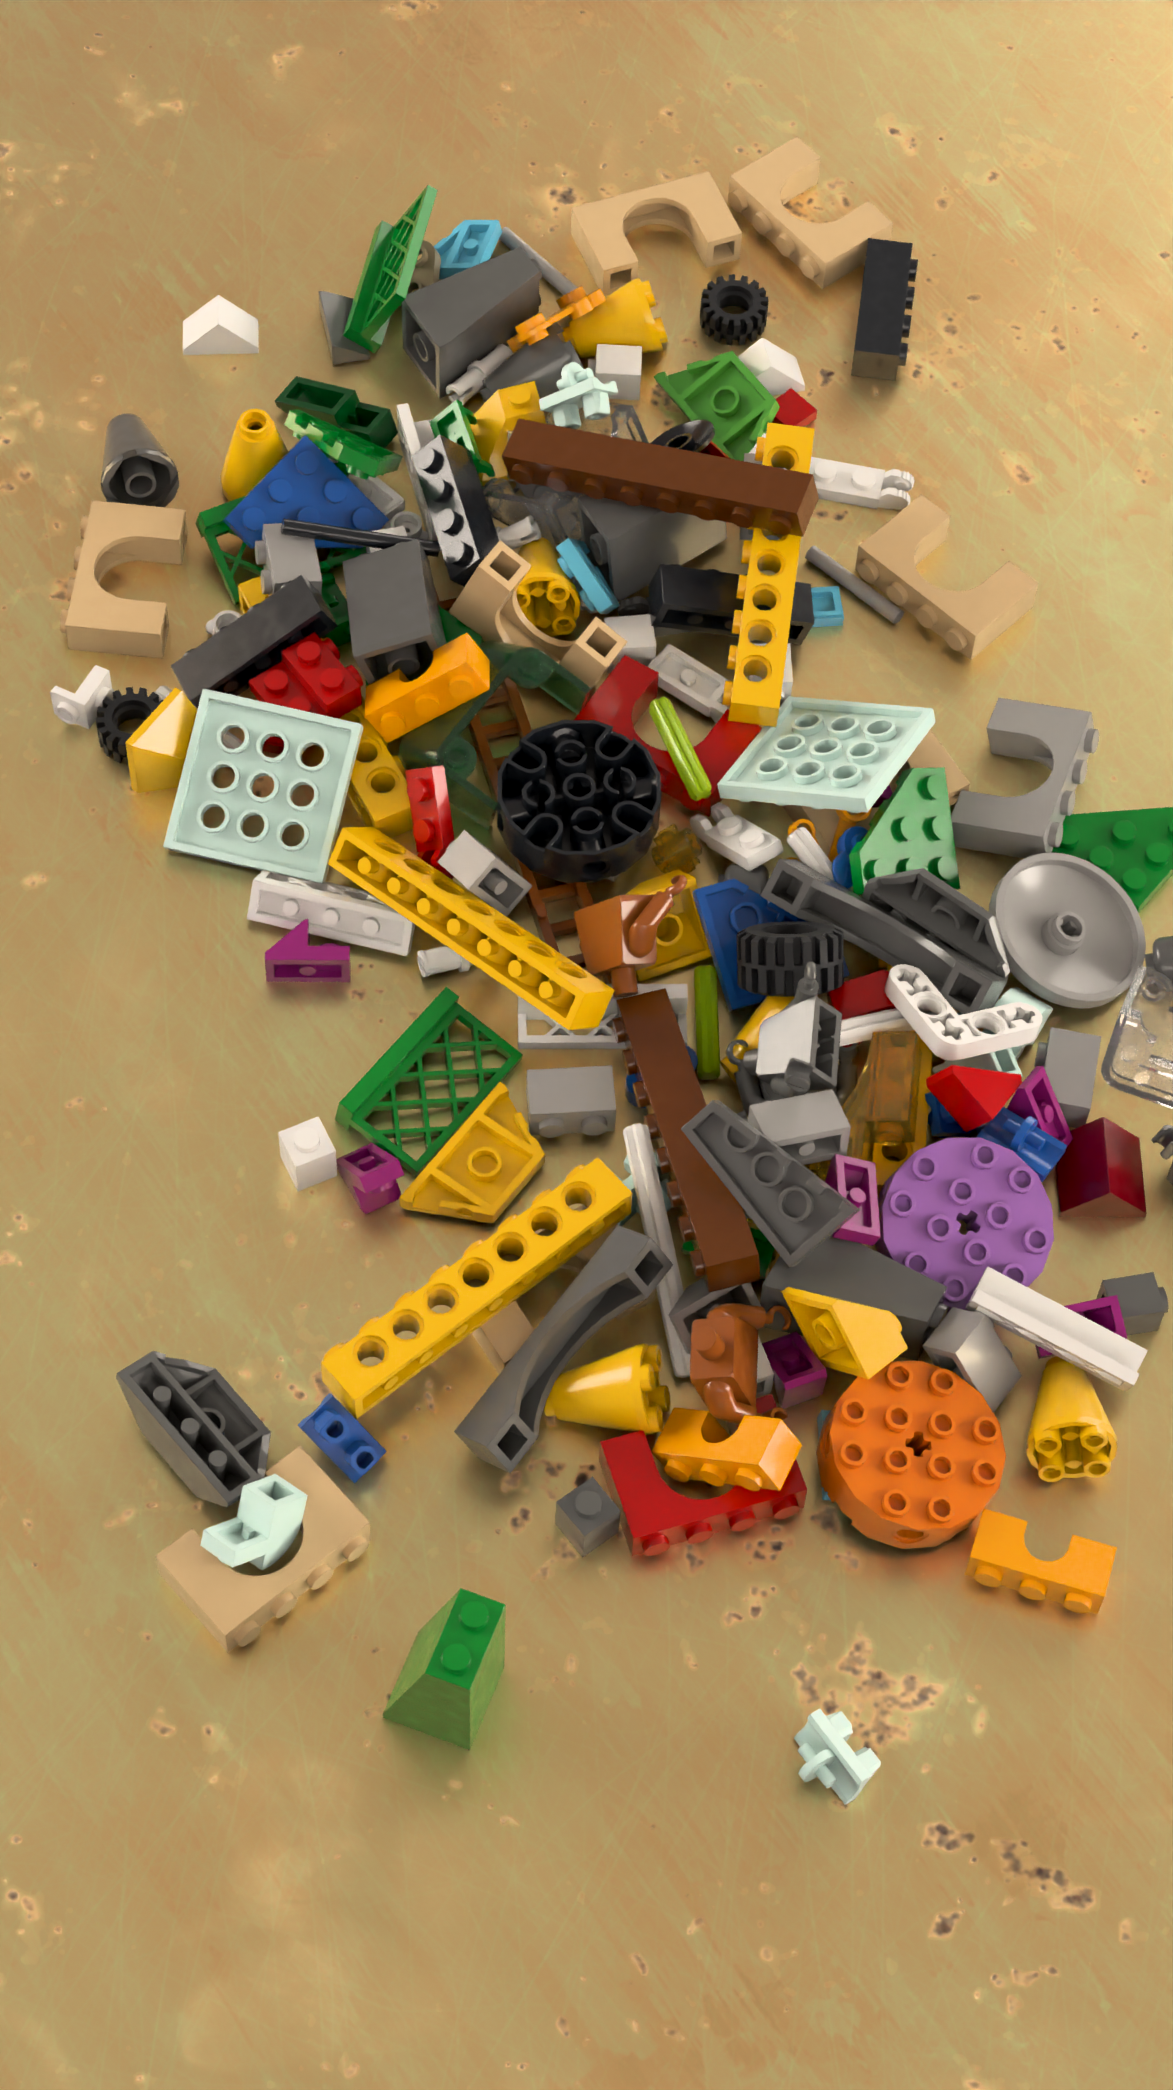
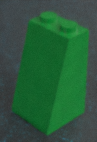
M460 1588L417 1633L383 1712V1718L470 1750L504 1669L506 1605Z

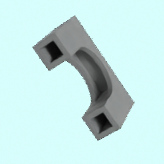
M998 698L987 725L991 754L1033 760L1047 766L1052 772L1039 788L1021 796L1002 797L961 790L951 815L955 847L1024 859L1036 854L1052 853L1053 847L1058 848L1061 844L1063 821L1066 815L1070 816L1073 812L1075 790L1078 784H1083L1085 781L1087 759L1089 753L1096 752L1099 742V731L1094 729L1092 712Z

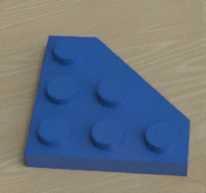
M306 435L289 450L223 519V522L251 549H255V541L262 540L263 524L282 523L283 518L366 531L380 530L389 521ZM314 539L316 549H361L364 547Z
M735 878L695 889L692 892L729 1012L761 1003L766 998V995L748 992L737 985V933L747 927L763 923L807 922L761 897V895L748 889L749 886ZM844 958V978H846L850 974Z

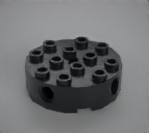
M561 720L533 729L519 741V746L510 752L508 758L505 757L498 771L497 828L512 855L531 871L565 883L597 882L624 873L647 854L659 829L661 806L660 773L648 749L634 738L630 741L626 736L613 732V726L596 720Z

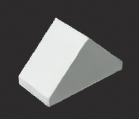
M219 295L183 321V355L259 353L258 319Z
M761 338L738 356L772 396L783 394L790 388L795 392L805 390V384L796 357L766 339Z

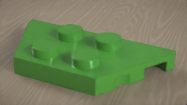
M733 351L717 355L709 361L700 360L687 364V370L667 376L664 371L654 376L659 386L690 421L707 420L713 424L715 435L712 442L730 459L744 460V453H749L757 443V438L762 437L764 433L766 434L768 422L772 423L780 408L776 399Z

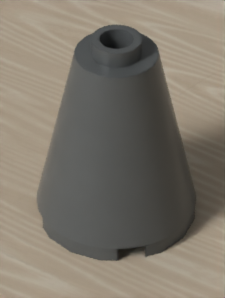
M557 322L546 328L549 333L548 336L530 346L526 342L483 380L484 389L479 392L484 403L499 389L535 381L541 399L560 391L557 387V381L562 379V368L566 364L576 362L583 368L570 340L562 343L557 335L564 331Z
M121 414L114 417L107 426L101 475V489L106 501L166 507L175 498L179 488L176 465L140 417L134 414Z

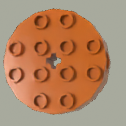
M923 1361L890 1362L870 1379L857 1376L825 1418L816 1450L821 1485L825 1492H828L827 1495L831 1502L834 1503L836 1501L841 1511L853 1520L851 1525L867 1538L900 1549L936 1547L966 1530L999 1489L1006 1460L1000 1423L983 1395L955 1372Z

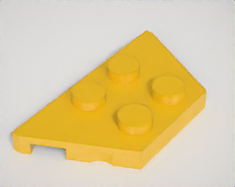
M499 1082L399 1197V1206L407 1210L492 1224L498 1219L545 1163L544 1151L537 1139L531 1136L528 1131V1123L522 1113L517 1112L509 1098V1090L505 1084Z

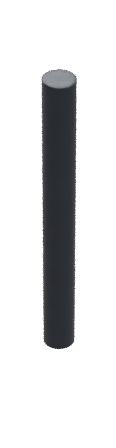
M283 518L281 525V534L378 549H386L400 542L419 539L427 556L438 557L440 551L439 542L286 518Z

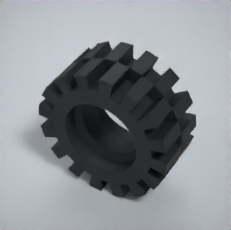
M735 274L729 275L728 281H725L723 276L717 278L716 284L713 281L709 282L707 290L704 289L702 292L700 307L701 328H705V334L708 337L714 334V341L718 343L724 338L726 339V345L730 346L733 345V340H738L739 345H745L746 338L750 342L756 340L757 334L761 336L764 332V326L766 327L769 301L768 297H766L765 289L763 287L758 289L759 283L755 280L748 284V277L743 275L740 281L735 280ZM737 306L743 308L746 312L730 314L723 311L722 308Z
M133 687L126 688V695H121L119 690L112 692L113 701L106 697L102 701L103 707L99 706L97 709L96 725L101 748L104 747V753L108 757L113 754L114 761L121 763L122 759L126 757L127 765L128 758L125 742L133 733L120 731L118 729L119 725L131 719L145 721L163 701H159V695L155 692H152L148 697L147 689L141 687L138 694L133 693Z

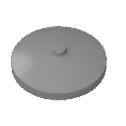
M1041 853L1019 861L996 885L990 899L988 912L993 914L998 920L1010 972L1030 991L1043 999L1061 1006L1079 1009L1093 1008L1115 1000L1136 980L1145 958L1146 942L1144 928L1138 911L1130 897L1105 871L1076 856L1063 853Z

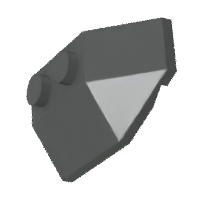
M924 868L874 877L866 883L862 895L864 899L1007 980L1010 968L999 923L995 916Z
M152 1351L117 1373L116 1379L141 1433L196 1497L229 1507L241 1498L243 1485L265 1478L271 1431L217 1369L184 1359L166 1357V1354Z

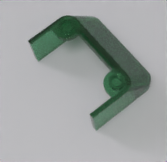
M494 640L485 641L478 645L490 660V690L406 733L400 742L398 757L406 770L443 765L449 802L487 830L493 823L498 803L467 781L475 769L477 754L474 747L460 736L461 733L507 677L523 688L533 689L541 687L577 715L585 706L591 687L541 650Z

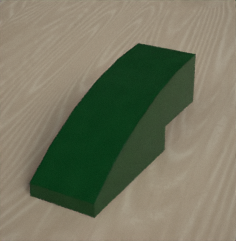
M296 376L275 400L277 407L287 414L290 410H302L383 448H386L398 434V429L390 409L360 402L356 391Z

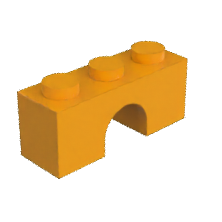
M465 633L433 650V661L430 667L417 679L409 681L403 672L398 669L366 686L365 717L384 740L389 743L490 690V660L471 636Z
M674 1407L652 1453L664 1466V1472L669 1477L680 1482H687L690 1479L706 1481L711 1485L719 1487L724 1484L742 1486L752 1491H759L760 1488L780 1491L802 1444L779 1418L744 1415L738 1429L732 1436H729L709 1411Z
M983 1508L965 1575L974 1577L978 1583L988 1587H998L1001 1585L1018 1590L1022 1596L1028 1599H1049L1062 1603L1066 1609L1075 1613L1085 1614L1092 1612L1098 1614L1105 1597L1117 1547L1072 1534L1066 1554L1062 1558L1055 1561H1042L1032 1556L1025 1546L1024 1534L1028 1521Z

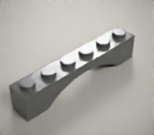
M779 859L761 894V897L807 922L831 925L842 930L843 939L857 945L893 967L907 964L920 969L951 1007L963 1014L993 1008L1007 983V980L797 859Z
M617 1225L454 1431L479 1459L509 1473L513 1471L538 1439L540 1419L546 1400L553 1388L554 1382L569 1360L607 1322L628 1308L646 1300L673 1266L672 1262L654 1240L649 1236Z

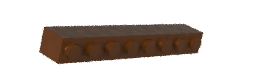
M518 419L502 454L510 480L523 485L536 484L550 487L558 492L571 491L586 494L594 499L607 498L622 501L630 506H648L658 508L666 513L673 514L678 512L697 516L706 521L719 520L733 523L742 528L754 527L770 530L775 534L783 536L788 534L804 536L819 499L813 474L524 419Z
M666 988L616 1000L618 1017L612 1019L613 1032L617 1043H625L627 1050H623L622 1055L628 1076L636 1075L638 1082L633 1083L634 1094L638 1107L647 1108L649 1115H644V1122L649 1129L651 1141L657 1139L660 1147L655 1149L660 1173H669L671 1182L666 1183L667 1192L672 1208L680 1207L683 1215L678 1217L684 1243L691 1241L694 1251H690L689 1254L695 1277L703 1276L709 1293L760 1280L759 1253L742 1206L681 1130L686 1123L707 1105Z

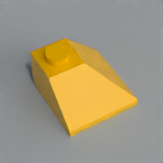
M535 381L497 390L475 413L477 424H470L479 453L482 460L493 466L495 477H489L486 473H479L483 486L509 480L502 454L508 443V431L514 430L518 419L546 424L544 411L540 410V397Z
M176 687L125 742L131 787L137 793L177 788L179 785L197 709L186 695Z
M679 869L643 881L626 894L655 895L658 891L664 892L666 888L673 886L671 883L673 877L684 875L687 878L685 888L672 898L674 902L673 907L658 925L656 934L657 960L655 964L636 971V978L639 982L712 957L692 892L698 889L694 876Z
M787 1287L782 1291L810 1349L825 1367L870 1379L908 1349L900 1333L902 1326L899 1320L888 1310L792 1287Z

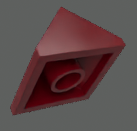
M1105 1117L1070 1130L1073 1140L1055 1165L1059 1217L1145 1218L1147 1212L1139 1137Z

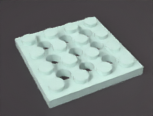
M203 688L163 847L171 851L323 884L326 881L329 869L328 862L334 849L363 725ZM231 728H240L245 734L242 745L235 749L225 747L223 743L224 734ZM274 736L282 738L284 741L283 752L274 758L266 757L263 754L264 742ZM309 746H320L324 751L322 762L314 767L304 765L302 761L304 750ZM222 767H229L235 773L234 782L227 788H217L213 782L215 772ZM262 776H269L274 780L273 792L263 798L255 796L253 784L256 779ZM301 785L311 786L314 790L312 802L302 807L295 805L292 800L294 790ZM211 807H220L225 813L223 823L217 828H208L203 821L205 812ZM251 816H260L265 823L263 832L256 837H248L243 832V824ZM290 825H299L304 829V838L296 846H287L282 839L284 830Z
M788 696L779 708L777 726H764L717 785L720 798L736 799L741 802L774 803L779 806L796 805L813 809L826 808L846 810L851 813H868L935 724L933 708Z

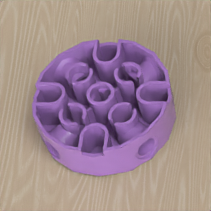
M945 1138L912 1154L883 1183L878 1196L881 1237L875 1243L876 1251L947 1286L943 1304L949 1306L948 1312L952 1307L970 1311L966 1306L987 1267L1026 1287H1029L1043 1272L1054 1241L1052 1204L1038 1174L1013 1150L983 1138ZM960 1220L967 1224L966 1230L968 1232L965 1235L958 1231L961 1226L958 1222Z

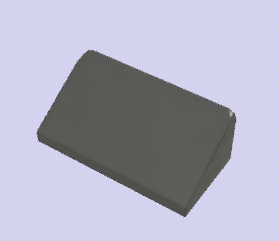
M319 291V309L333 365L370 359L368 349L343 336L354 299L327 291Z

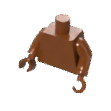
M684 875L673 877L671 879L673 886L666 888L664 892L658 891L655 895H618L574 912L580 939L579 948L584 956L587 972L593 976H611L612 988L615 990L613 997H627L638 994L636 971L655 964L657 960L656 934L658 925L673 907L674 902L672 898L685 888L687 878Z
M725 1303L708 1312L706 1319H696L693 1321L690 1339V1379L713 1417L736 1425H740L744 1415L779 1418L781 1420L788 1418L787 1412L781 1407L772 1408L762 1414L757 1413L756 1409L759 1333L757 1329H762L764 1324H772L775 1312H780L785 1319L782 1330H787L791 1325L792 1318L790 1312L785 1307L780 1305L773 1306L766 1313L764 1307Z

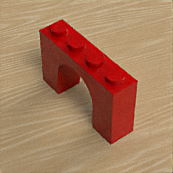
M624 655L574 720H596L613 726V732L626 736L630 741L633 738L648 749L660 773L661 792L680 801L687 809L699 811L710 817L711 807L723 799L720 798L717 784L762 730V727L756 724L728 721L729 709L725 711L705 739L693 747L712 786L710 790L711 795L708 798L694 801L690 798L669 752L648 745L634 730L635 724L648 709L650 702L657 697L659 672Z
M772 1394L756 1398L757 1413L762 1414L777 1407ZM727 1422L731 1436L738 1429L739 1425ZM640 1430L600 1441L599 1462L612 1500L621 1510L620 1524L631 1556L642 1553L646 1556L658 1555L668 1550L670 1545L688 1541L690 1544L700 1543L711 1538L714 1533L727 1529L735 1532L743 1531L754 1526L757 1521L773 1516L775 1519H785L798 1513L805 1505L807 1487L796 1459L780 1491L762 1488L759 1491H752L735 1485L730 1491L716 1498L692 1499L678 1494L663 1481L657 1470L644 1431Z

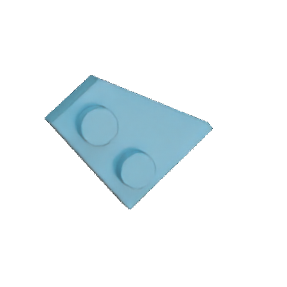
M464 220L453 229L448 237L443 238L433 246L441 258L439 280L490 260L502 234L499 220Z
M568 538L556 546L561 555L557 559L560 567L570 579L574 576L583 588L579 595L590 611L593 612L597 609L600 614H609L620 606L601 570L597 566L594 567L586 555L590 551L584 541Z

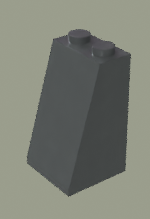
M521 246L406 295V299L402 302L403 349L439 399L448 395L446 387L465 374L467 367L473 361H481L499 344H504L508 347L509 345L506 341L518 334L515 326L539 313V306L541 305L539 294V280L542 279L541 269L537 261L533 258L530 259Z
M588 495L577 497L581 538L590 551L586 555L594 567L597 566L601 570L618 602L649 585L660 564L683 565L727 539L726 522L706 521L693 515L678 512L671 514L658 508L642 505L630 506L622 501L607 498L594 499Z
M419 539L400 542L392 547L372 553H363L356 558L343 561L353 657L368 685L398 669L403 672L409 681L417 679L430 667L433 661V650L446 644L430 562Z
M832 1235L794 1267H789L783 1258L779 1256L762 1285L760 1305L764 1307L766 1313L769 1308L780 1305L790 1312L792 1318L790 1327L787 1330H782L785 1319L780 1312H775L773 1323L764 1324V1328L787 1333L797 1331L801 1336L804 1335L782 1294V1291L787 1287L888 1310L899 1320L902 1326L900 1333L908 1347L898 1357L916 1361L919 1360L924 1351V1343L945 1318L949 1306L943 1304L947 1286L861 1243L834 1238Z

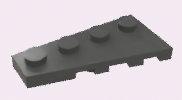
M712 1100L681 1128L789 1267L799 1264L860 1211L853 1203L719 1100Z

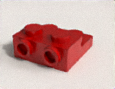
M315 632L281 652L282 662L249 680L250 691L258 701L339 719L362 705L361 687L363 686V680L361 675L353 665L345 668L339 661L340 653L334 642L329 638L322 641Z

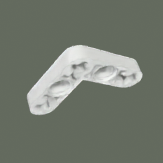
M900 964L892 967L889 971L885 985L887 997L928 1048L942 1059L955 1061L1031 1043L1038 1036L1042 1024V1015L1032 1005L1016 1002L958 1015L920 969L912 965ZM919 1009H927L936 1013L937 1015L925 1014L921 1012ZM977 1028L988 1029L994 1032L995 1035L985 1034Z

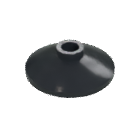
M707 420L689 421L662 433L651 444L700 453L714 438L715 428Z

